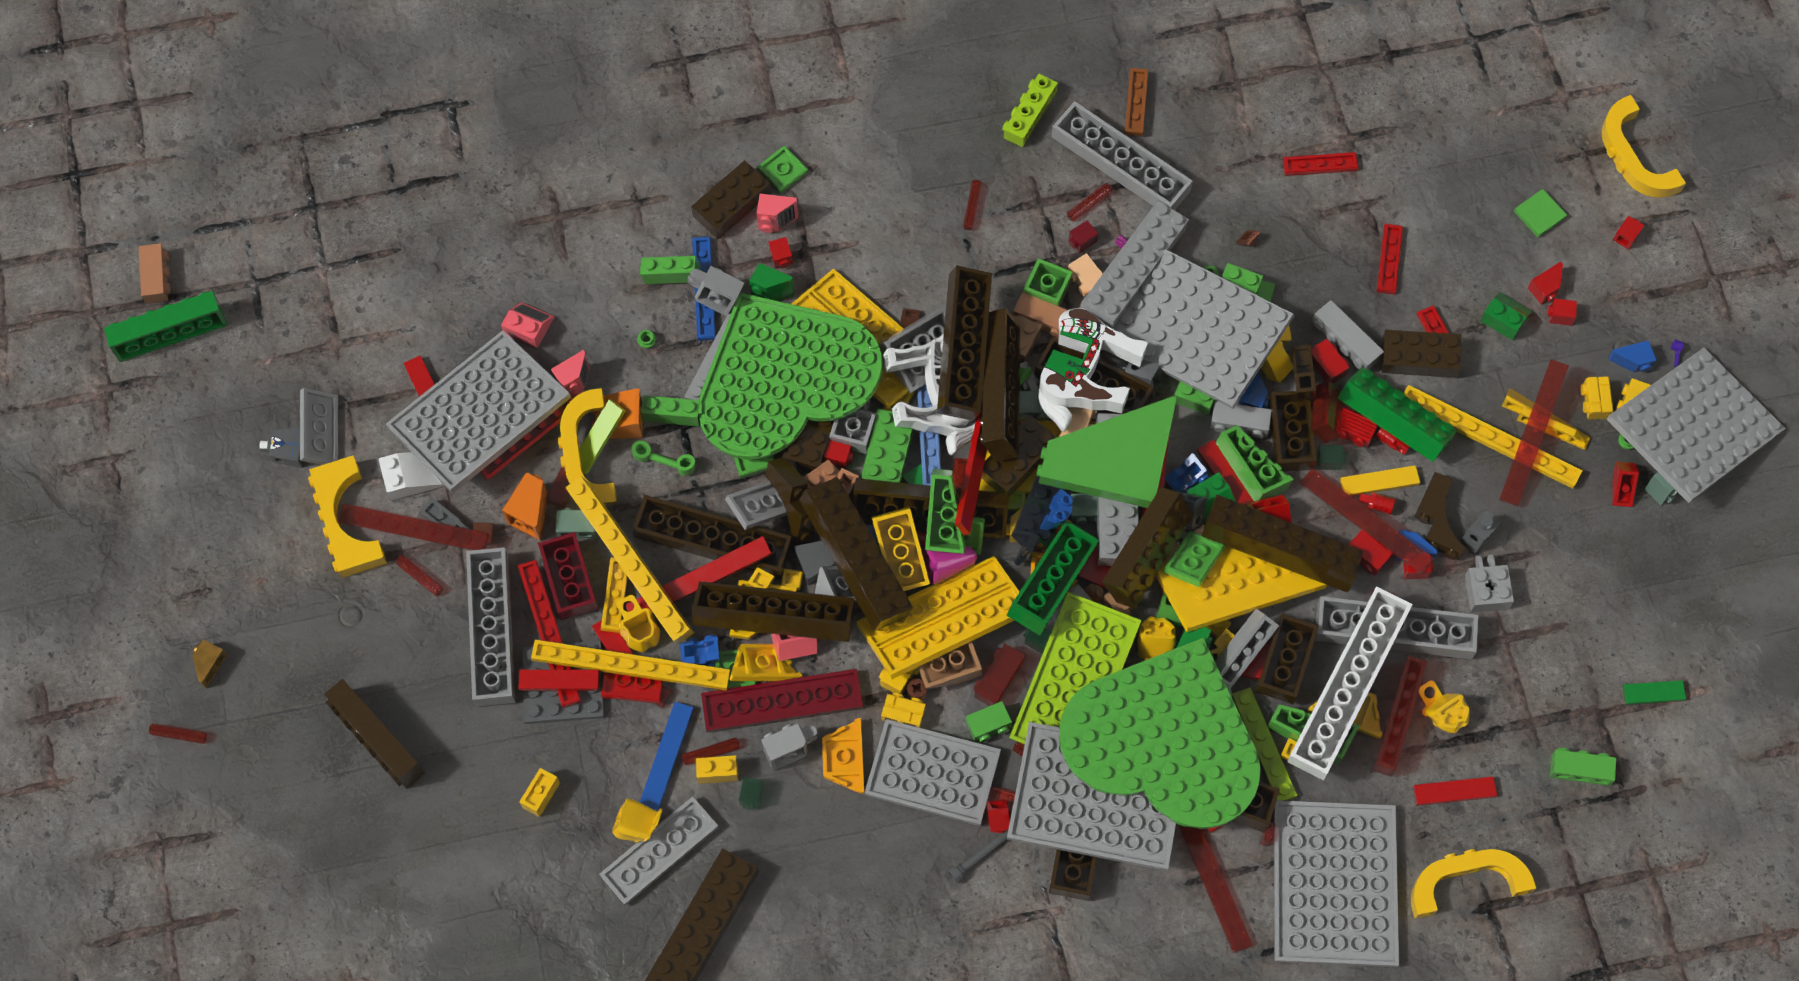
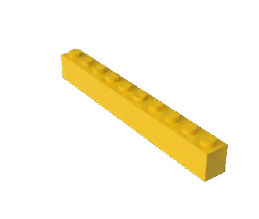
M580 476L565 487L672 640L680 644L694 634L693 629L589 482Z

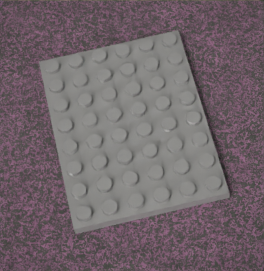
M1165 249L1163 256L1113 330L1121 332L1131 339L1148 342L1143 360L1160 365V371L1234 409L1294 318V315Z
M501 331L387 422L386 426L453 494L568 401L571 395L508 334Z
M1705 348L1699 350L1607 418L1609 423L1688 503L1786 429Z
M1029 722L1007 840L1168 871L1176 823L1170 821L1171 819L1161 812L1159 813L1150 803L1144 792L1129 796H1118L1109 793L1104 794L1090 788L1091 786L1084 783L1081 779L1079 780L1066 764L1059 744V727Z
M1276 800L1274 807V962L1377 967L1399 966L1396 805Z

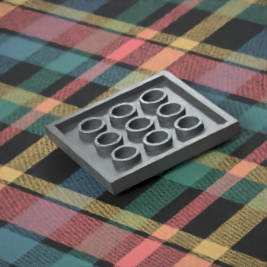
M601 641L566 643L567 645L602 650ZM533 646L522 647L523 670H550L548 663L531 660ZM571 667V670H589V669ZM599 671L598 691H578L581 703L562 708L557 691H523L524 723L535 724L604 718L603 698H601L602 671Z

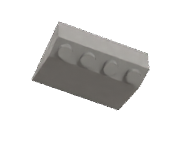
M945 307L934 310L878 343L881 354L883 355L888 348L908 349L913 346H922L943 335ZM924 366L893 371L910 393L926 384Z

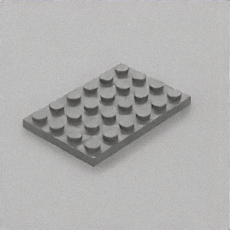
M886 719L864 795L981 826L1001 749Z

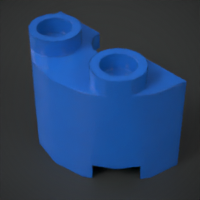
M1192 453L1183 461L1181 466L1170 472L1165 477V480L1175 492L1187 493L1189 489L1205 481L1209 476L1207 475L1208 471Z
M1062 489L1053 496L1049 506L1051 511L1049 515L1044 517L1040 529L1046 531L1056 529L1070 516L1073 499Z
M715 635L705 636L703 641L691 638L687 639L686 642L680 643L681 662L704 666H713L714 661L720 662L718 637Z

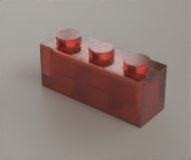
M1330 380L1316 385V398H1313L1311 431L1324 443L1341 436L1342 401L1338 399L1341 391Z
M1005 643L1002 648L998 647L993 656L995 660L992 664L986 666L983 672L985 676L982 681L978 680L973 688L975 691L974 698L988 706L994 705L1001 700L1025 660V654Z

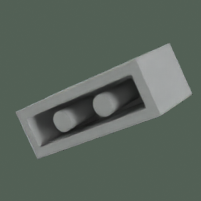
M1215 401L1210 429L1221 433L1237 425L1247 435H1252L1254 438H1267L1271 409L1238 404L1232 409L1219 401Z

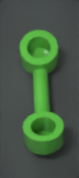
M636 441L632 445V454L637 461L646 462L647 460H652L677 468V472L682 476L690 475L695 470V459L692 455L685 454L677 460H673L652 453L649 444L645 441Z

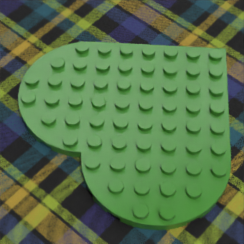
M739 293L699 397L698 414L702 430L712 445L729 456L740 459H760L774 455L787 448L798 438L808 420H837L854 413L869 401L875 393L882 376L883 360L879 345L874 336L861 323L851 318Z
M1204 638L1085 685L1070 699L1062 714L1059 728V744L1063 758L1072 773L1079 780L1081 779L1084 783L1091 786L1090 788L1098 792L1118 796H1129L1144 792L1154 808L1171 819L1170 821L1184 827L1189 826L1199 829L1215 828L1231 822L1248 807L1256 794L1260 779L1258 754Z

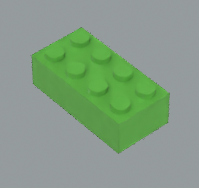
M877 410L861 479L902 483L914 429L895 427L892 411Z

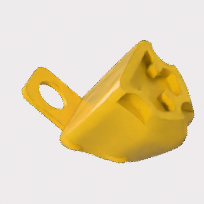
M633 595L619 600L617 607L624 618L619 623L620 635L625 639L628 647L638 652H645L647 649L657 646L660 638V628L652 611L649 608L641 609ZM627 601L634 603V609L630 612L623 609V604Z
M1149 617L1144 620L1139 626L1137 655L1142 659L1148 660L1173 650L1176 645V629L1174 625L1166 618Z
M1433 680L1426 682L1418 688V693L1426 705L1422 710V714L1428 716L1436 727L1454 734L1461 727L1467 726L1470 710L1462 694L1447 693L1442 695ZM1427 687H1432L1435 691L1432 698H1427L1424 694Z
M626 799L618 812L612 833L621 840L634 841L635 843L643 840L647 841L658 825L662 809L660 808L657 812L638 801Z

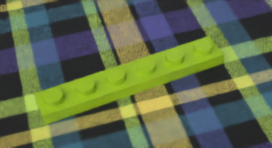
M1251 687L1233 693L1232 699L1256 748L1259 762L1270 786L1280 789L1277 800L1288 801L1296 798L1295 789Z

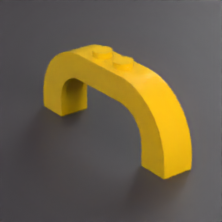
M1631 95L1620 99L1609 110L1601 132L1607 154L1615 162L1617 171L1623 175L1624 179L1633 189L1650 197L1663 198L1682 192L1686 183L1677 169L1664 174H1655L1643 167L1621 130V125L1635 119L1640 109Z
M602 388L588 390L577 395L570 401L563 412L560 423L561 437H558L559 449H563V456H560L562 468L565 467L566 476L570 484L580 476L586 479L582 470L578 425L586 414L604 409L605 400ZM588 481L604 505L618 504L614 483L594 484Z
M1470 849L1465 851L1463 855L1457 856L1456 853L1444 856L1445 859L1438 860L1425 868L1413 886L1411 907L1415 919L1434 915L1438 911L1434 899V887L1437 882L1483 870H1493L1500 873L1507 880L1512 897L1532 893L1536 886L1529 869L1514 855L1496 849L1477 852L1476 849Z

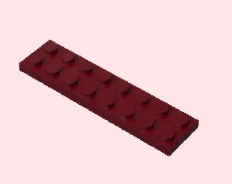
M857 669L729 688L727 691L716 690L701 693L707 733L863 708Z

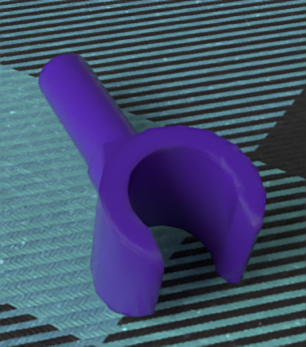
M1676 339L1670 348L1676 351L1674 367L1679 366L1680 354L1684 347V343Z

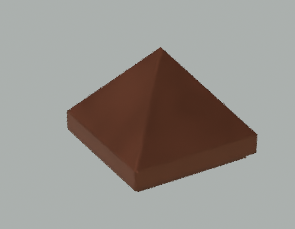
M1247 230L1236 243L1238 245L1255 247L1260 232Z

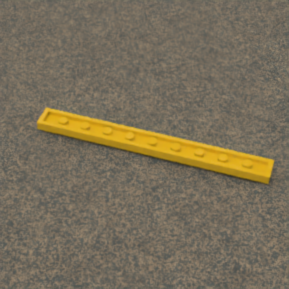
M1410 385L1407 386L1404 392L1405 396L1418 402L1426 410L1435 413L1444 422L1450 423L1453 428L1458 430L1457 432L1572 489L1583 471Z
M541 640L534 641L531 660L726 691L730 675V669Z

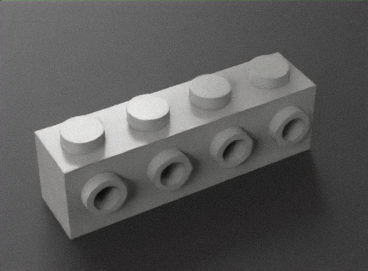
M1330 300L1314 314L1312 320L1314 326L1319 331L1322 330L1326 334L1327 339L1331 343H1335L1340 348L1341 353L1344 356H1348L1358 369L1363 367L1369 370L1381 360L1384 351L1334 302Z
M1258 609L1254 610L1215 661L1224 683L1230 688L1279 626Z

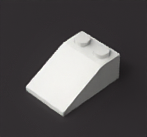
M412 452L396 453L378 458L386 491L391 501L444 486Z

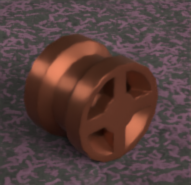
M913 679L908 683L907 695L910 700L912 698L925 699L927 689L923 680Z

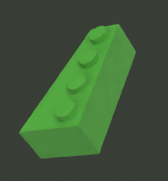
M1236 425L1221 432L1216 444L1254 501L1263 500L1288 490L1294 479L1290 475L1287 476L1277 463L1274 464L1267 457L1268 454L1254 445L1255 442Z
M933 469L925 550L962 554L965 552L963 533L955 525L958 500L953 470Z
M1279 704L1270 720L1268 728L1288 739L1298 741L1311 714ZM1352 724L1333 763L1340 764L1360 725Z

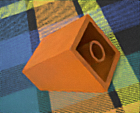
M640 389L604 395L605 405L608 400H613L626 410L609 439L643 438V419L641 415L643 400ZM602 410L593 411V415H595V421H592V427L598 419L599 415L601 414Z
M526 472L502 512L509 525L541 541L548 493L540 476L537 474L531 475Z

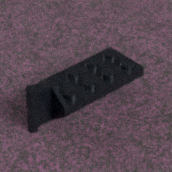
M1036 476L1011 534L1021 545L1014 560L1017 566L1021 565L1033 551L1046 552L1056 532V529L1046 531L1040 529L1044 517L1049 515L1051 511L1049 506L1053 496L1062 488L1040 484V476ZM1062 489L1071 496V490Z

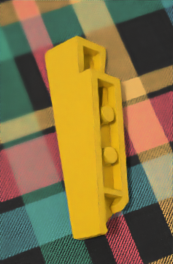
M1509 389L1502 407L1518 413L1517 421L1583 450L1586 449L1590 440L1588 435L1513 389Z

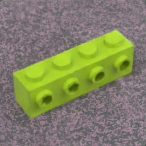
M1038 74L1035 79L1030 81L1029 90L1027 93L1024 92L1020 98L1021 103L1018 107H1014L1011 119L1007 120L1003 125L1004 139L1021 147L1025 145L1055 96L1058 82L1041 74Z

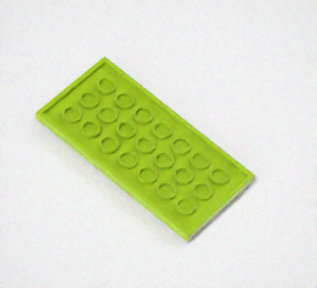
M1067 592L1009 739L1025 745L1029 722L1060 728L1062 714L1076 692L1095 680L1123 669L1142 620Z

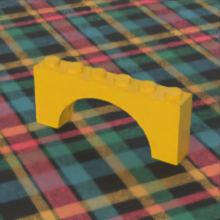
M354 455L309 469L311 476L308 477L311 488H315L316 493L313 494L316 505L319 504L321 509L318 510V515L321 522L324 521L325 523L323 532L325 538H329L330 544L327 546L330 555H334L335 561L332 562L335 572H339L341 577L344 578L387 564L379 540L369 542L356 540L348 536L340 528L338 522V505L343 493L350 485L362 479L358 462Z

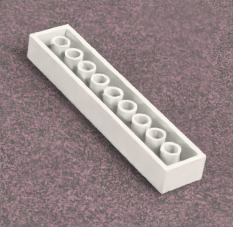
M1376 586L1287 761L1288 763L1322 780L1325 779L1413 604Z

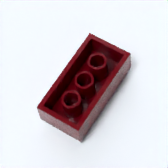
M573 532L539 542L538 546L560 619L565 620L597 610V602L576 533Z

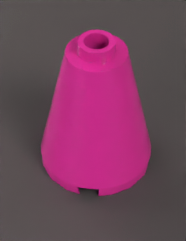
M965 546L964 554L925 550V548H922L921 551L929 582L933 585L973 566L977 560L976 551L970 546Z

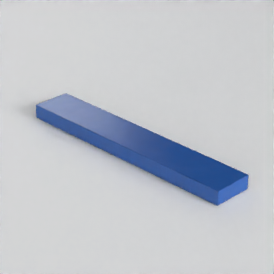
M711 237L692 238L693 256L697 257L701 265V271L707 273L710 266H712ZM695 299L697 340H714L716 337L715 310L697 302Z
M674 702L640 803L657 812L660 809L694 710L693 707Z

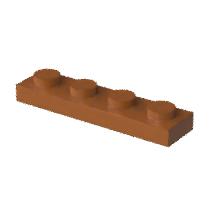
M1130 68L1124 135L1143 136L1148 69Z

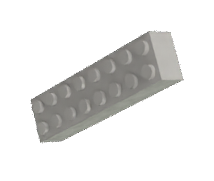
M1075 101L1052 126V138L1152 206L1157 201H1160L1171 209L1176 210L1191 192L1193 183L1191 179Z
M1157 201L1083 299L1080 308L1089 310L1105 325L1113 329L1163 256V251L1165 249L1170 251L1182 236L1189 219L1162 202Z
M1098 413L1095 424L1122 414ZM1097 497V539L1099 540L1097 544V566L1113 565L1138 524L1137 505Z
M505 547L466 551L472 700L476 707L515 703L509 556Z
M1320 596L1316 615V625L1319 628L1315 641L1347 645L1368 602ZM1411 607L1390 650L1472 659L1477 650L1478 615Z

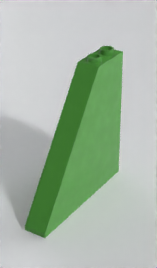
M1172 396L1049 440L1047 448L1043 447L1040 458L1044 459L1043 465H1038L1036 476H1040L1039 483L1148 508L1157 494L1177 397Z

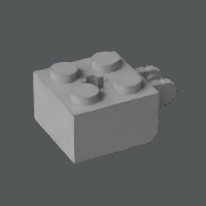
M710 266L707 273L693 269L687 277L688 284L698 289L695 295L696 301L725 316L728 315L744 284L737 277L730 276L721 269Z
M870 400L863 406V410L858 409L846 417L834 420L829 439L851 445L852 451L867 454L877 414L868 411Z
M1488 555V567H1483L1482 557L1476 556V568H1469L1465 574L1470 612L1509 610L1514 603L1508 565L1495 566L1494 556Z
M797 723L795 725L788 724L782 728V731L777 733L771 732L766 734L761 742L772 770L775 771L806 757L808 752L807 744L818 738L817 729L812 725L800 729Z

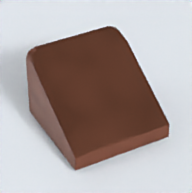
M904 308L900 326L905 328L921 318V311Z
M474 522L472 543H492L493 523Z

